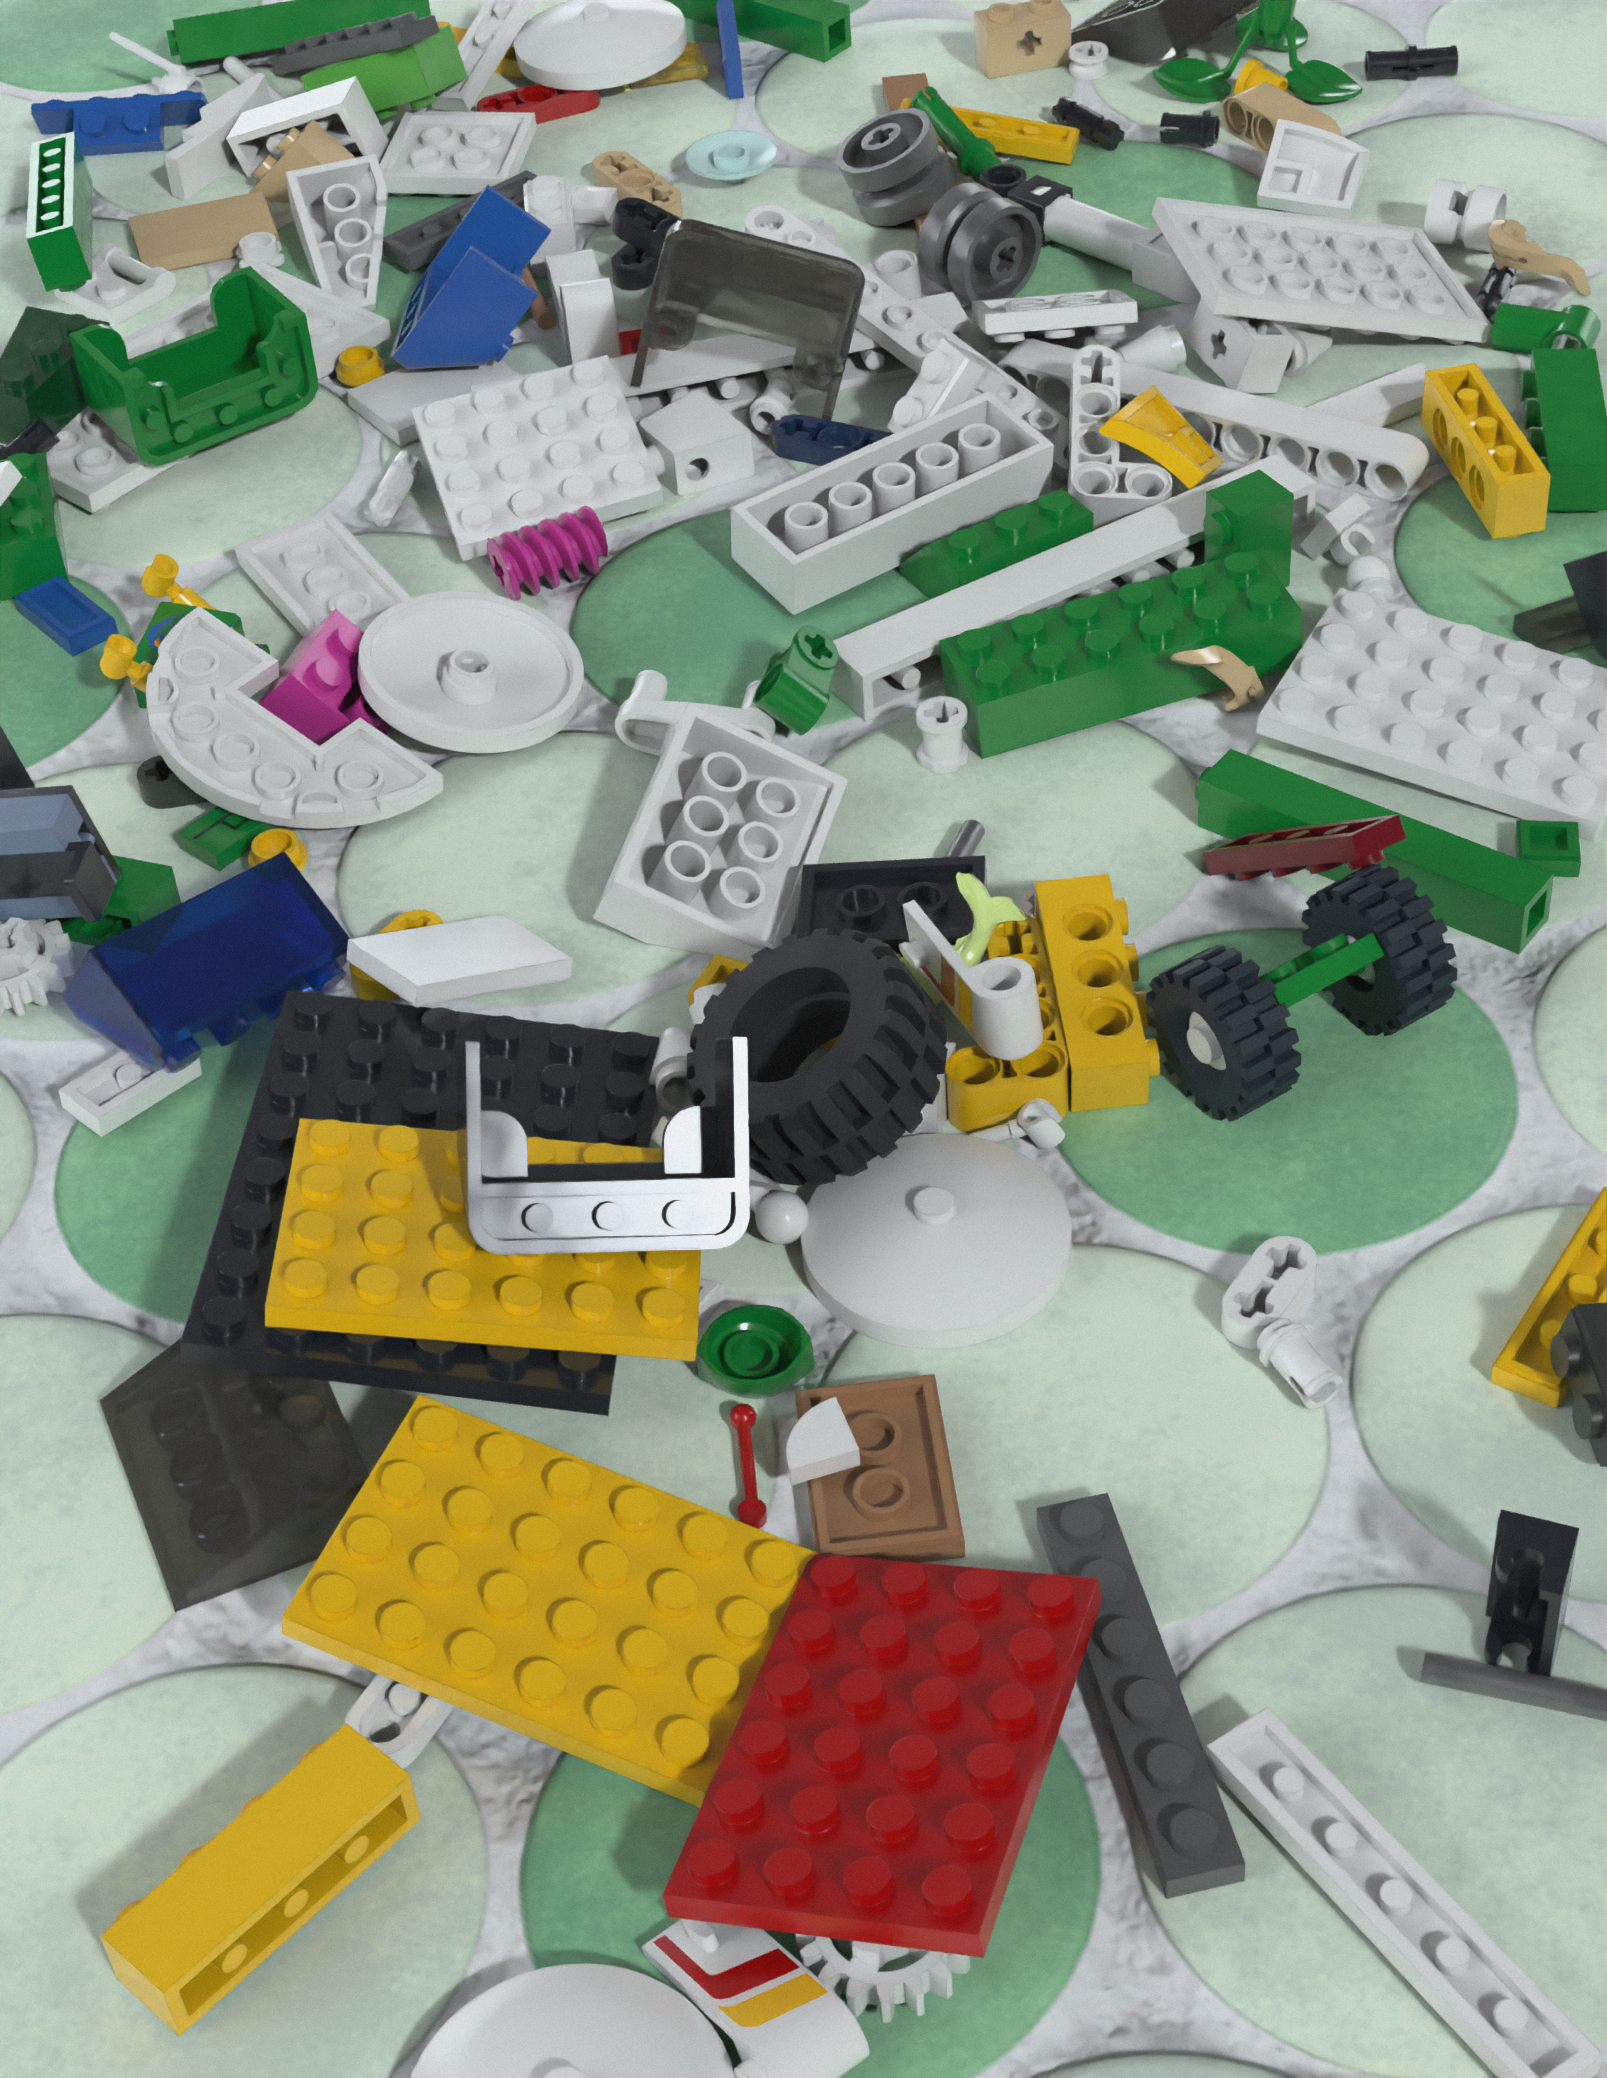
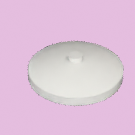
M569 0L552 6L529 19L514 40V49L520 71L528 79L538 84L563 90H597L633 83L668 67L684 51L687 44V32L682 12L666 0Z
M441 591L411 597L392 605L380 613L369 624L362 636L357 674L360 689L368 704L385 722L401 733L442 749L466 753H501L538 744L552 737L569 723L581 699L584 667L580 652L570 636L557 623L538 610L515 600L488 593Z
M946 1133L902 1137L895 1142L898 1148L884 1159L879 1155L866 1163L868 1169L854 1176H846L844 1173L836 1175L835 1182L819 1185L807 1204L809 1222L801 1234V1249L804 1271L812 1291L821 1304L846 1326L865 1336L888 1344L916 1349H951L975 1345L1003 1336L1030 1321L1049 1304L1061 1288L1069 1269L1072 1252V1228L1068 1205L1062 1192L1046 1171L1034 1161L994 1141L974 1136Z
M583 1963L563 1964L533 1970L505 1980L484 1991L456 2012L434 2035L421 2054L410 2078L736 2077L730 2057L716 2030L701 2011L683 1995L668 1985L642 1973L610 1965Z

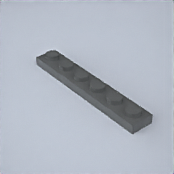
M415 11L394 18L391 16L373 23L366 22L351 28L345 27L330 33L325 32L310 38L304 37L283 45L286 53L273 57L271 60L276 74L280 75L405 47L440 33L435 15L417 19Z
M1108 1493L1036 1508L1037 1528L1053 1574L1099 1579L1102 1603L1083 1660L1166 1899L1244 1881V1858Z

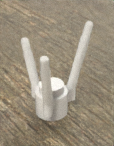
M116 32L109 34V38L112 41L168 72L162 78L157 76L152 78V83L159 86L160 95L175 94L183 90L203 92L205 94L204 81L200 77L187 74L186 67L173 64Z

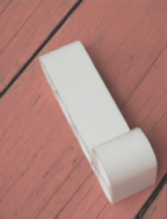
M585 249L545 256L549 290L570 365L608 355L609 358L621 356L611 282L609 277L601 278L593 250Z
M1088 345L1081 348L1075 354L1069 409L1067 493L1094 513V530L1171 498L1173 485L1169 472L1159 465L1119 462L1120 441L1105 437L1099 432V429L1120 411V358L1114 350L1102 345Z

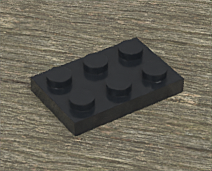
M985 855L803 865L797 933L805 934L808 937L812 936L813 929L835 928L840 932L843 929L856 930L867 933L871 938L880 939L888 944L892 950L896 951V954L904 957L899 949V944L909 942L902 904L915 900L950 945H955L957 939L972 932L974 923L973 912L959 891L956 875L958 872L973 874L987 889Z

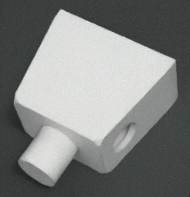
M700 389L641 419L637 425L658 480L677 496L689 495L755 475L751 430Z

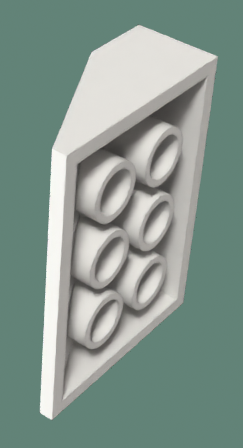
M688 703L666 743L592 918L646 944L710 955L719 954L753 962L752 955L765 947L774 949L782 945V938L790 935L799 912L803 865L817 864L849 779Z

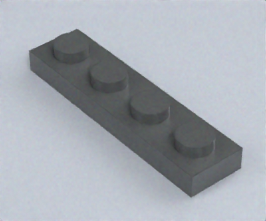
M526 170L492 187L525 210L523 184L538 176ZM482 191L383 238V256L409 271L426 268L438 255Z

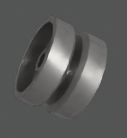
M907 108L896 109L878 115L860 125L846 137L839 147L836 163L849 188L853 189L852 196L867 223L876 226H891L913 220L931 210L933 205L954 185L955 172L945 151L938 145L939 137L925 111Z
M962 183L948 190L933 205L926 217L918 241L919 264L925 277L943 288L957 293L970 302L1012 298L1026 286L1036 268L1041 251V227L1036 215L1026 207L1008 198H1003L996 192L978 183Z

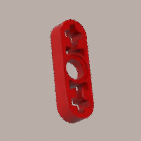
M534 84L484 97L477 102L476 107L477 112L535 113L536 124L591 111L600 105L599 89L563 90Z

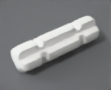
M409 451L398 452L364 510V516L367 521L374 522L378 528L389 525L422 468L419 457H412Z

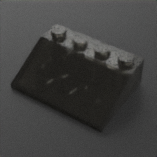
M1115 0L1071 29V46L1083 41H1097L1108 47V56L1141 65H1148L1161 60L1163 64H1166L1173 60L1186 58L1189 55L1187 48H1196L1209 42L1214 38L1212 31L1217 32L1235 24L1238 21L1236 14L1242 15L1258 8L1260 0Z
M180 1338L99 1401L175 1612L315 1561L320 1556L369 1476L328 1381L181 1363Z

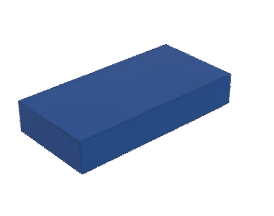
M57 575L14 597L18 612L72 657L108 640L111 634H119L115 619L61 575Z

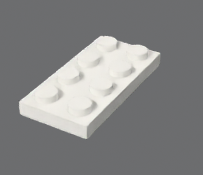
M330 510L234 546L238 564L303 637L311 632L335 609L341 612L364 633L369 624L384 610L396 603L411 598Z

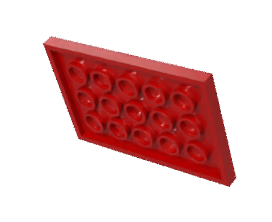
M814 1555L806 1563L662 1894L669 1917L984 1958L1102 1603L1099 1579L838 1555Z

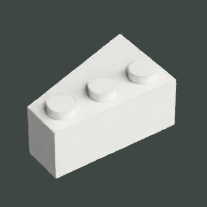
M357 77L242 112L226 138L246 176L256 178L253 172L268 154H271L275 159L279 157L282 152L276 147L293 127L301 132L312 119L345 147L354 158L376 154L380 164L390 144Z

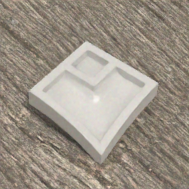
M1278 119L1257 193V207L1350 220L1359 187L1369 162L1370 150L1332 132L1298 122Z

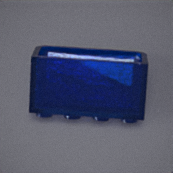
M284 851L89 949L64 993L62 1000L79 1022L153 1071H160L167 1067L173 1074L191 1065L203 1053L202 1049L217 1041L221 1047L233 1043L252 1026L251 1022L266 1015L270 1021L279 1018L287 990L302 992L313 990L325 993L337 985L346 975L342 967L348 961L346 960L348 939L351 938Z

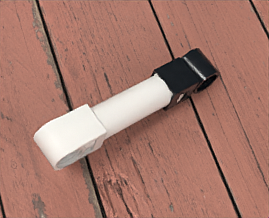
M993 165L981 172L980 185L996 192L1003 198H1008L1026 207L1036 215L1041 227V247L1045 248L1055 241L1131 271L1132 283L1164 295L1174 301L1182 303L1200 302L1201 294L1158 225L1150 229L1073 199L1072 187L1043 176L1034 175L1027 180L1025 170L1016 165Z

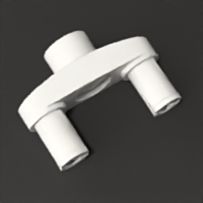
M644 670L637 675L630 698L625 700L620 706L615 721V730L622 742L636 750L660 757L688 703L771 743L776 726L773 717L753 703L754 694L761 680L749 683L740 709L702 703L664 701L668 693L667 679L663 674L653 670Z

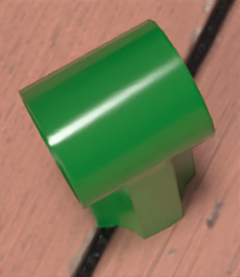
M1501 302L1496 311L1492 327L1491 344H1493L1495 349L1532 354V349L1592 348L1599 335L1601 325L1597 314L1589 307L1583 305H1570L1563 308L1560 312ZM1565 334H1569V335H1571V336H1574V337H1575L1576 339H1578V340L1570 339V338H1569L1568 336H1566Z

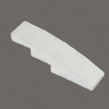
M257 73L200 108L201 120L182 132L184 143L164 155L173 197L187 200L218 178L238 160L226 138L242 112L271 103L266 74Z

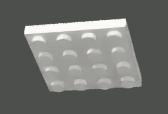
M608 355L583 360L579 363L411 408L414 424L462 562L488 555V538L498 543L499 536L502 533L508 531L517 536L518 530L525 525L533 526L537 530L538 523L541 520L548 518L556 523L561 513L569 512L576 516L577 510L585 505L592 508L601 523L665 505L662 487Z

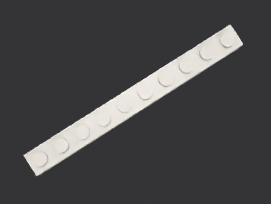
M953 291L909 300L971 346L970 320ZM840 314L609 358L636 426L641 419L698 389L702 390L727 412L750 408L758 397L764 395L767 385L775 378L790 380L796 386L792 393L798 392L797 398L918 375ZM536 373L470 385V390L473 392L485 387L528 377Z
M1276 453L833 640L839 654V659L835 667L830 690L865 722L944 688L939 640L959 635L966 630L980 629L1008 621L1022 614L1035 613L1063 605L1077 598H1087L1115 590L1129 583H1139L1174 573L1181 568L1204 564L1205 532L1203 522L1206 517L1207 491L1260 469L1294 494L1292 536L1313 528L1315 525L1317 482Z

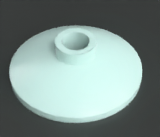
M743 130L723 131L707 135L695 141L686 152L687 165L694 173L706 178L721 180L727 184L743 182L747 177L767 170L774 164L777 158L776 145L770 138L760 133Z

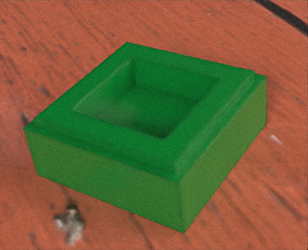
M1516 820V858L1554 872V877H1579L1581 854L1578 822Z

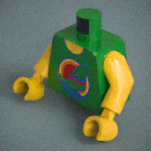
M157 554L152 565L146 567L141 578V585L147 595L157 598L167 595L172 602H160L137 647L130 638L120 634H111L104 646V654L100 660V668L108 678L122 679L126 675L131 678L130 684L134 686L139 708H147L146 684L148 672L152 673L159 657L158 648L171 629L198 606L202 607L245 637L241 618L237 614L218 610L206 602L188 585L182 588L175 582L179 572L178 564L173 558L165 554ZM255 644L270 655L267 644Z

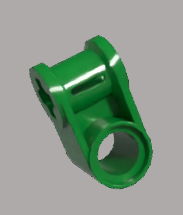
M809 625L801 627L793 636L791 646L783 653L773 654L767 660L761 682L753 697L755 705L800 736L807 733L816 724L829 702L830 695L828 692L839 659L836 645L832 639L817 627Z

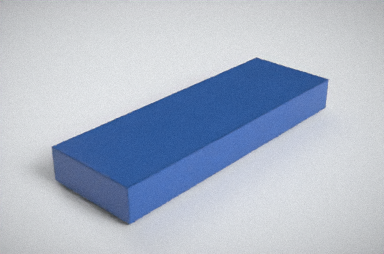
M718 0L716 10L726 97L729 100L744 98L733 0Z

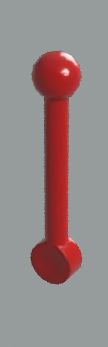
M740 1403L735 1405L729 1414V1421L732 1427L737 1430L744 1501L738 1506V1520L760 1529L767 1522V1509L765 1503L758 1499L751 1433V1428L756 1423L757 1415L752 1406Z

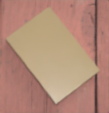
M263 191L128 217L140 262L152 268L163 267L169 271L236 258V250L239 248L240 240L251 233L268 232L276 237V241H279L278 232Z

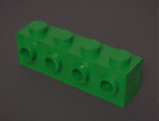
M1596 348L1532 349L1530 370H1521L1519 396L1520 401H1524L1523 426L1524 430H1528L1527 441L1551 475L1547 511L1576 513L1589 510H1607V414Z

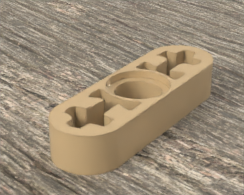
M621 151L602 153L594 158L595 185L617 188L618 201L628 197L641 198L681 219L683 218L681 192L636 158Z

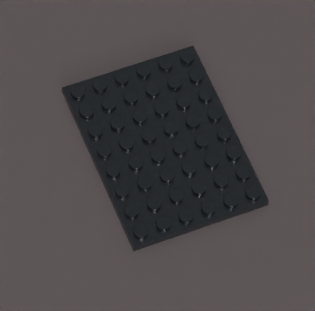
M287 990L180 1341L181 1363L608 1416L618 1355L266 1327L265 1303L300 1118L332 1119L341 1122L386 1126L402 1125L410 1128L457 1132L455 1042L480 1041L481 1111L494 1110L511 1115L523 1127L526 1138L540 1137L550 1140L609 1143L620 1146L650 1148L657 1095L655 1085L649 1084V1078L659 1044V1037L643 1035L637 1032H616L585 1028L574 1024H554L522 1020L505 1015L491 1016L459 1012L442 1007H415L412 1005L390 1003L380 999L365 1000L333 996L317 991Z

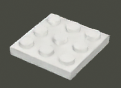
M406 111L380 162L388 193L399 197L410 196L415 193L436 194L444 198L454 197L458 194L475 195L483 191L487 184L492 187L517 175L537 130L535 113Z
M1118 289L972 301L973 322L986 335L994 338V342L997 343L1025 340L1024 332L1028 331L1044 333L1045 338L1075 336V327L1089 326V329H1095V334L1125 332V323L1138 322L1137 301Z

